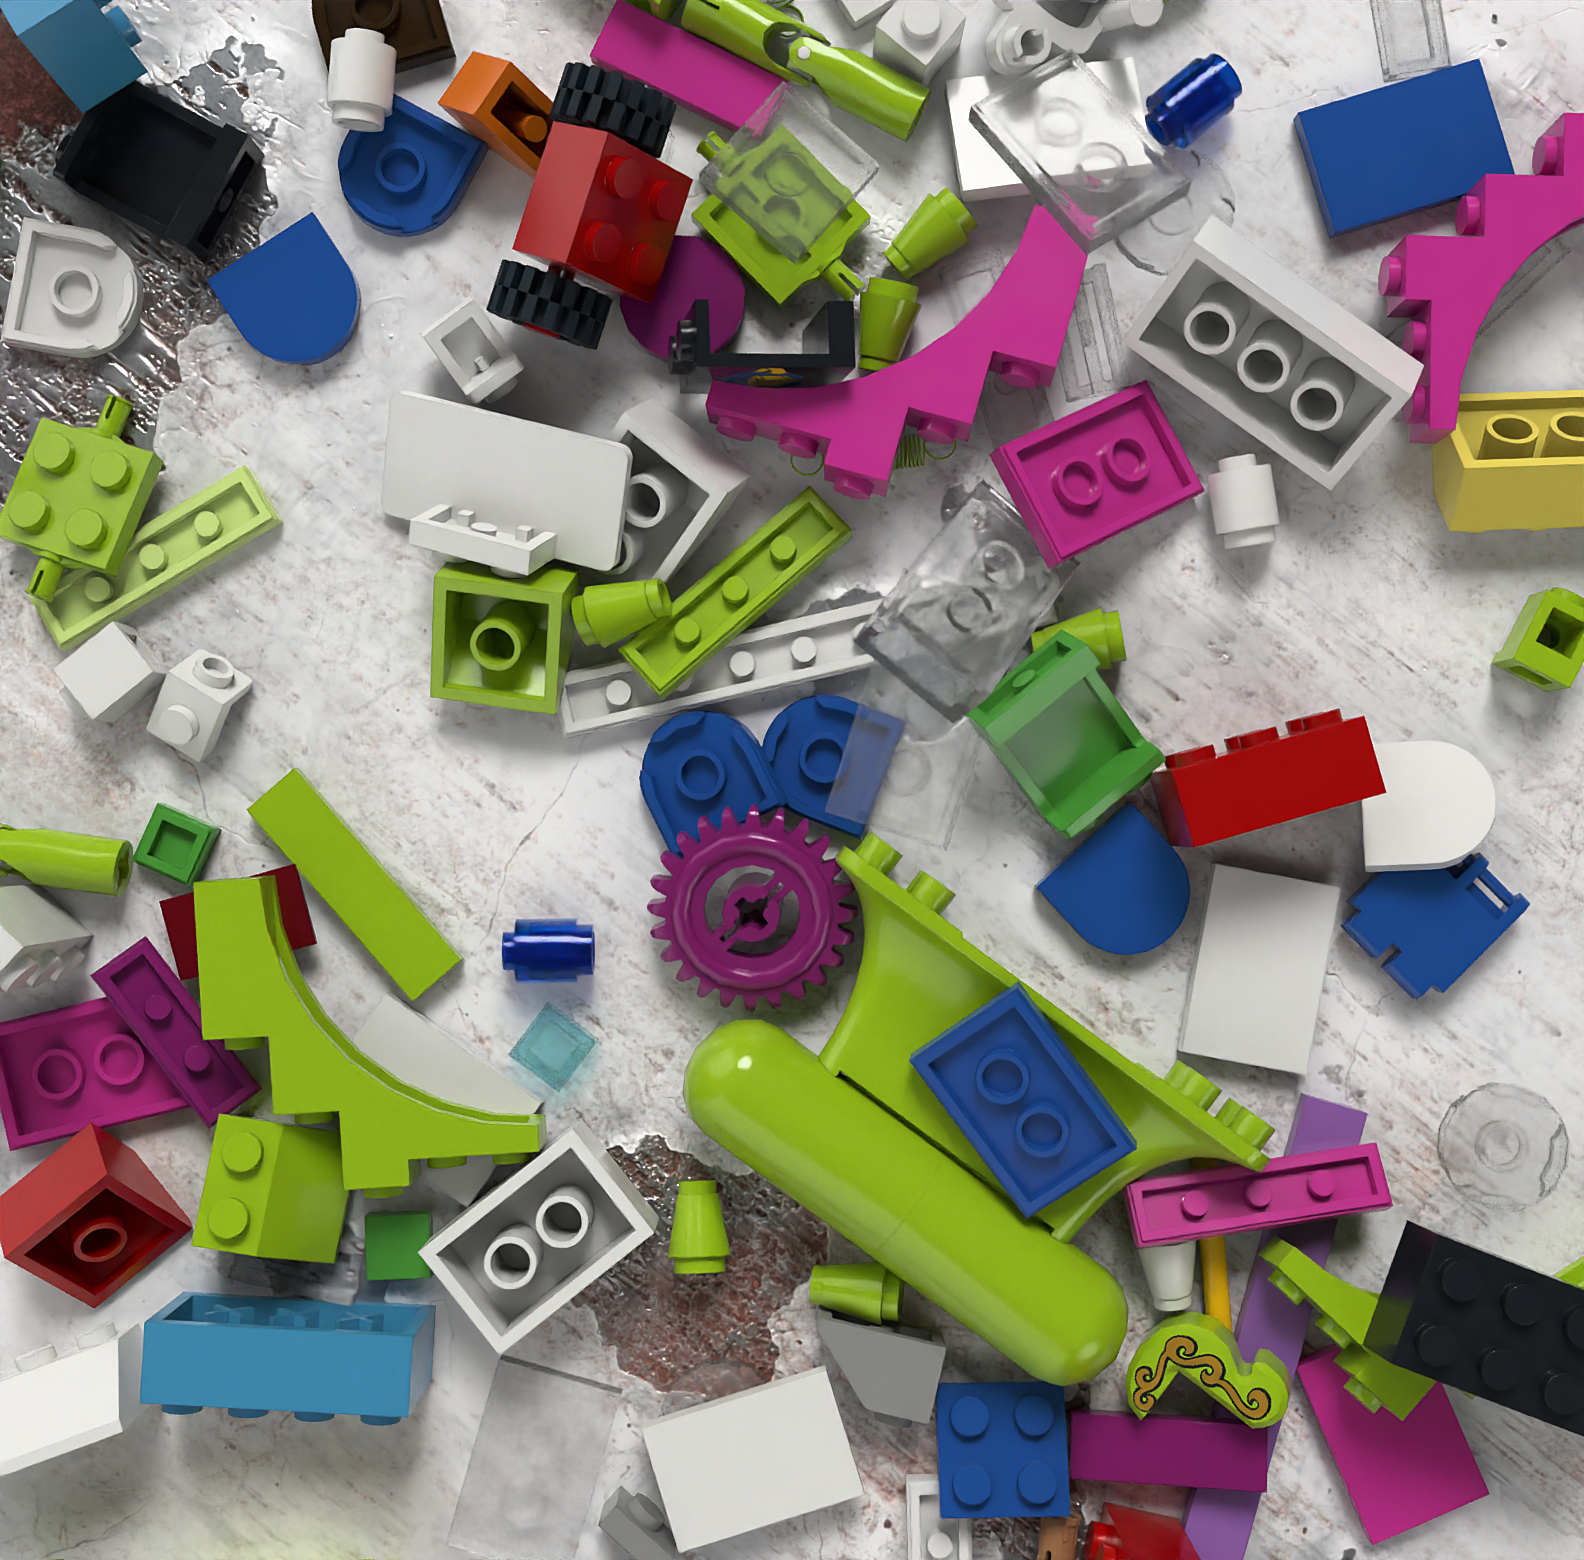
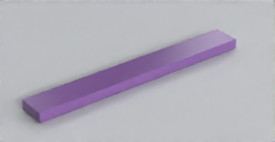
M1301 1093L1283 1157L1359 1145L1368 1113ZM1338 1218L1262 1230L1233 1334L1242 1359L1245 1362L1252 1363L1256 1351L1260 1348L1270 1350L1283 1361L1289 1370L1293 1383L1314 1307L1305 1299L1296 1306L1267 1280L1274 1269L1258 1253L1274 1236H1277L1325 1269ZM1215 1400L1210 1417L1240 1419ZM1282 1419L1274 1425L1268 1426L1267 1472ZM1190 1487L1181 1525L1201 1560H1243L1262 1492Z

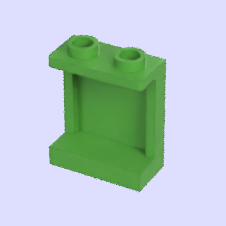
M1061 629L962 712L1043 821L1065 839L1069 840L1078 833H1083L1093 828L1102 819L1104 811L1126 793L1133 792L1144 786L1151 778L1153 771L1164 763L1166 758L1158 747L1148 742L1141 735L1095 668L1101 663L1090 647Z

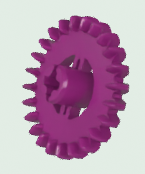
M754 803L749 809L746 822L740 824L733 809L727 806L722 813L721 829H717L710 822L709 818L703 815L698 820V831L701 840L698 841L686 831L678 833L677 843L684 856L674 854L671 851H664L660 857L661 863L672 876L655 874L650 880L651 886L666 896L660 899H652L647 904V910L651 914L665 918L663 922L652 927L650 934L655 939L671 941L661 952L660 958L665 962L681 959L683 964L676 975L678 981L684 982L695 976L700 979L697 989L698 997L703 998L716 988L720 990V1005L722 1007L728 1008L736 995H740L743 997L746 1010L753 1012L756 1009L759 996H765L770 1006L777 1010L782 1005L783 991L787 990L796 1000H805L806 988L804 980H808L817 986H825L827 984V974L822 969L821 964L831 967L843 965V954L832 945H848L855 939V934L852 930L838 924L853 920L859 914V909L856 905L839 902L855 891V887L850 879L834 880V877L843 869L835 861V858L828 860L822 858L830 844L829 835H823L810 844L805 841L809 829V820L807 818L802 819L791 831L785 830L784 808H779L770 823L763 824L759 806ZM751 865L771 869L775 872L771 876L752 872L737 878L729 888L722 911L723 921L712 930L708 923L705 904L708 891L717 878L733 868ZM792 890L795 892L800 916L797 928L785 943L772 951L755 954L731 948L738 940L756 942L772 935L779 923L784 902L783 898ZM768 895L763 913L754 909L748 914L744 912L738 919L744 899L752 903L759 898L764 899ZM736 925L735 929L732 932H730L726 937L723 936L727 931H729Z

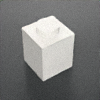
M896 0L876 24L873 55L888 67L927 86L961 45L967 16L947 0Z
M114 621L52 669L65 686L59 692L73 712L84 720L90 717L95 721L109 723L116 722L163 684L168 672L133 627Z

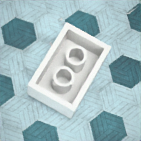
M580 1118L543 1147L540 1152L533 1155L530 1161L519 1166L431 1236L418 1253L500 1356L655 1232L659 1216Z

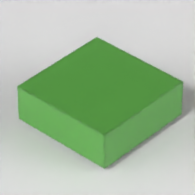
M157 803L131 861L191 887L194 882H198L221 828L165 803Z
M432 1210L369 1212L364 1216L367 1281L431 1278L434 1272L418 1253L430 1237L433 1236Z

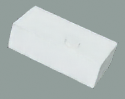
M1211 215L1121 341L1330 491L1409 400L1424 368L1422 363L1214 215Z

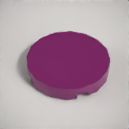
M675 235L652 304L620 295V309L627 329L638 345L647 354L668 363L669 336L676 335L678 320L685 319L695 299H709L710 353H717L719 350L727 347L734 340L744 319L745 287L737 265L721 247L698 236Z

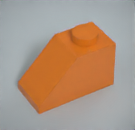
M473 51L437 104L471 135L486 142L490 150L535 179L553 124V120L549 116L553 102L511 61Z

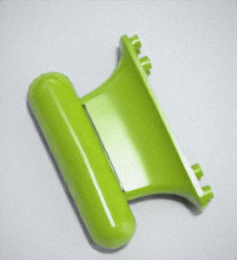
M868 832L854 852L843 845L835 856V861L847 874L857 891L863 911L865 935L862 961L856 984L832 1036L817 1056L781 1028L761 1019L735 1020L714 1029L696 1046L685 1068L682 1095L688 1115L705 1135L1030 1375L1059 1386L1093 1380L1112 1364L1118 1356L1127 1334L1129 1307L1123 1287L1108 1269L1070 1241L1086 1221L1126 1185L1149 1171L1171 1162L1195 1157L1218 1158L1242 1165L1258 1173L1262 1172L1271 1159L1263 1154L1261 1150L1276 1130L1230 1097L1215 1117L1210 1115L1207 1111L1221 1094L1222 1090L1178 1059L1164 1079H1161L1139 1062L1134 1064L964 939L962 931L941 917L942 913L956 896L955 893L921 870L906 890L888 878L903 855L873 833ZM1018 981L1137 1140L1136 1150L1028 1219H1026L909 1061L911 1053Z

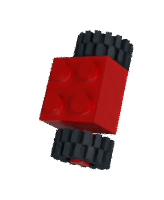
M571 62L566 63L549 114L553 124L512 250L549 267L547 272H544L530 265L525 266L516 261L503 259L486 310L541 335L597 350L613 300L590 287L579 285L580 283L573 281L574 278L599 290L652 304L693 179L656 159L661 157L677 105L673 104V100L662 96L663 93L656 89L644 87V83L635 79L630 81L623 78L622 74L614 71L608 73L601 67L594 65L589 67L579 62H575V64Z

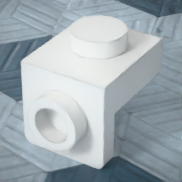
M469 296L420 333L473 405L483 399L487 403H493L505 396L517 385L518 380L515 375L524 369V365L512 352L472 296Z
M199 649L167 672L145 730L200 763L213 752L231 705L249 691L252 679L235 669L225 658Z

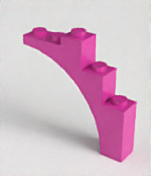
M1563 113L1537 139L1532 157V168L1535 175L1485 174L1461 197L1457 206L1455 227L1457 235L1464 237L1406 235L1388 256L1382 259L1378 276V289L1381 296H1387V317L1412 318V321H1408L1404 330L1402 349L1424 365L1412 396L1401 408L1403 422L1410 424V443L1436 444L1456 430L1462 376L1476 333L1501 288L1527 258L1550 240L1584 224V113Z
M1034 205L1016 252L990 292L952 330L910 358L865 377L814 388L762 389L712 380L705 403L709 423L716 424V430L719 433L732 439L750 442L753 441L754 435L778 441L779 449L797 457L812 459L815 458L816 452L826 455L824 461V480L833 482V489L836 492L860 500H869L871 494L886 497L906 425L917 428L919 436L932 442L953 444L955 439L968 442L988 370L1000 373L1001 380L1015 387L1034 389L1038 384L1050 387L1098 221Z

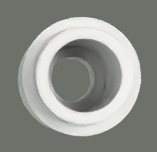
M351 28L345 31V37L336 38L331 41L327 106L333 109V124L345 129L362 132H379L384 130L385 117L392 114L397 52L393 47L384 44L385 37L383 34L368 29Z
M1256 454L1218 460L1219 472L1207 475L1215 532L1216 535H1223L1225 550L1276 541L1274 525L1280 524L1271 464L1258 465Z

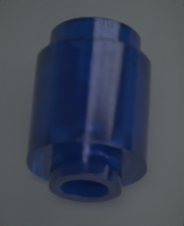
M1212 53L1205 59H1193L1147 97L1146 107L1148 114L1145 115L1147 128L1160 144L1164 146L1173 144L1180 149L1187 148L1234 109V100L1242 94L1240 79L1232 66L1218 54Z
M578 918L516 919L514 932H503V970H514L516 983L578 982L579 976L594 975V925L578 924Z

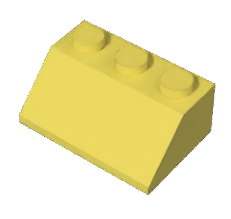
M1584 390L1460 394L1456 430L1436 444H1432L1433 493L1449 531L1479 533L1485 530L1528 529L1542 531L1548 528L1584 527Z

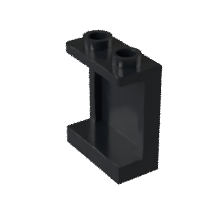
M135 80L84 113L76 130L67 134L58 146L53 176L79 197L205 264L265 155L249 134L228 123H225L222 128Z

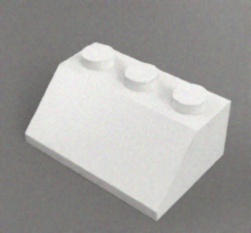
M29 884L0 887V992L5 991L7 994H10L18 988L26 986L36 988L40 984L51 980L55 983L62 981L83 961L85 955L80 949L93 936L89 930L40 885Z
M113 1322L99 1325L75 1337L77 1346L56 1353L53 1344L42 1346L17 1357L14 1360L17 1368L0 1374V1477L122 1433L153 1405L140 1403L144 1337L139 1323L116 1331Z

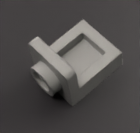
M620 1485L604 1503L598 1526L635 1560L674 1559L676 1542L673 1532L663 1524L665 1521L663 1513L645 1495L637 1493L633 1497Z

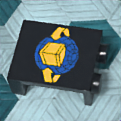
M695 299L685 319L678 320L676 335L669 336V374L679 375L680 394H708L712 380L762 389L814 388L842 382L856 368L853 301H827L802 331L803 354L710 353L709 299Z

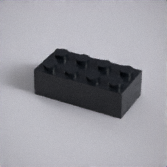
M1407 1220L1362 1345L1391 1364L1584 1437V1288Z

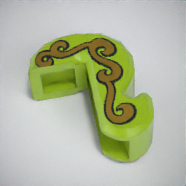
M1196 1311L1168 1315L1145 1335L1129 1363L1125 1379L1129 1406L1140 1420L1146 1416L1179 1371L1252 1429L1274 1425L1283 1418L1287 1411L1292 1381L1289 1370L1283 1361L1270 1350L1260 1348L1256 1351L1252 1363L1245 1362L1242 1359L1233 1333L1217 1318Z

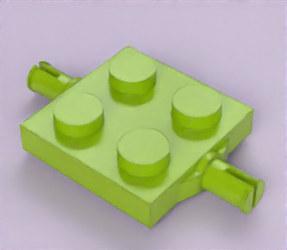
M783 126L760 148L745 153L741 157H738L715 131L707 135V142L705 139L700 142L696 152L701 154L722 176L714 192L691 214L692 222L715 245L723 249L737 265L738 269L780 311L805 286L817 282L821 278L845 301H853L855 294L858 296L863 291L866 284L840 259L846 246L870 224L871 216Z
M112 394L107 395L106 403L95 428H74L42 417L39 421L0 513V538L6 542L28 548L40 558L29 586L25 590V593L35 598L52 603V598L65 568H89L114 577L118 574L164 463L154 452L128 445L120 439L129 414L134 408L131 402L121 397H115Z

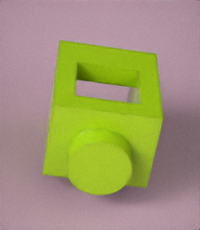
M1558 587L1552 588L1551 591L1545 590L1529 595L1502 650L1496 652L1491 664L1546 692L1571 688L1584 662V598L1572 591ZM1543 627L1551 635V643L1548 647L1536 642Z

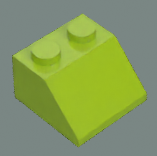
M470 560L460 563L446 562L434 575L430 697L556 715L559 710L576 631L571 602L573 597L578 596L579 569L543 565L527 577L507 578L494 574L490 570L491 566Z
M219 1114L191 1246L255 1257L337 1263L351 1190H344L341 1133L242 1115Z

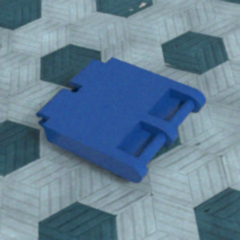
M1480 852L1474 855L1471 853L1461 861L1463 865L1460 868L1457 865L1433 870L1374 872L1346 900L1354 911L1343 921L1340 927L1371 958L1377 959L1391 946L1395 951L1383 962L1381 968L1411 998L1419 999L1431 987L1437 992L1444 993L1530 905V902L1521 893L1513 895L1487 869L1489 861ZM1476 878L1504 904L1501 908L1473 882Z

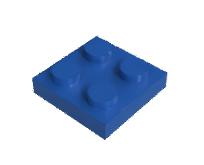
M1046 1381L938 1383L935 1396L939 1518L1071 1516L1064 1386L1050 1384Z

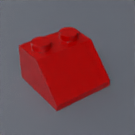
M92 1122L0 1196V1243L4 1258L94 1309L193 1229L188 1216L137 1153Z

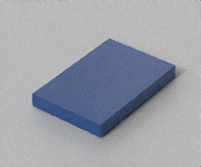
M1479 58L1298 112L1293 119L1329 239L1460 200L1485 174L1515 175Z
M1019 981L911 1053L910 1063L1026 1219L1137 1149V1140Z

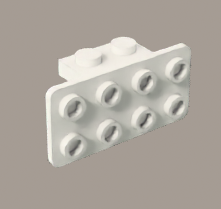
M404 390L392 395L389 401L381 505L388 515L410 521L408 544L432 550V556L441 561L460 563L470 560L491 566V572L507 578L527 577L552 559L600 571H608L616 566L620 559L633 455L630 448L622 443Z

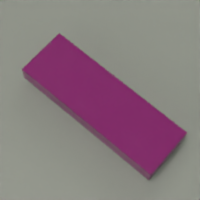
M146 936L90 975L208 1129L217 1124L219 1114H230L262 1090L261 1086L235 1052L225 1049L224 1039L203 1040L200 1006Z
M1072 1408L1070 1478L1267 1493L1268 1426L1252 1429L1241 1419L1147 1413L1140 1420L1135 1412Z

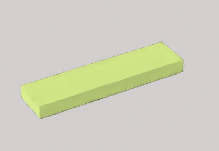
M244 465L135 530L116 577L89 568L70 569L62 574L52 598V603L35 598L29 594L28 596L61 650L68 651L100 632L112 621H119L283 521L253 470Z

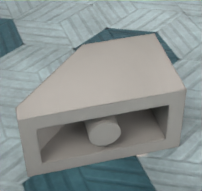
M818 1305L816 1314L817 1332L865 1410L875 1412L874 1417L878 1421L895 1427H911L912 1421L929 1425L947 1349L942 1332L892 1320H884L883 1325L880 1326Z

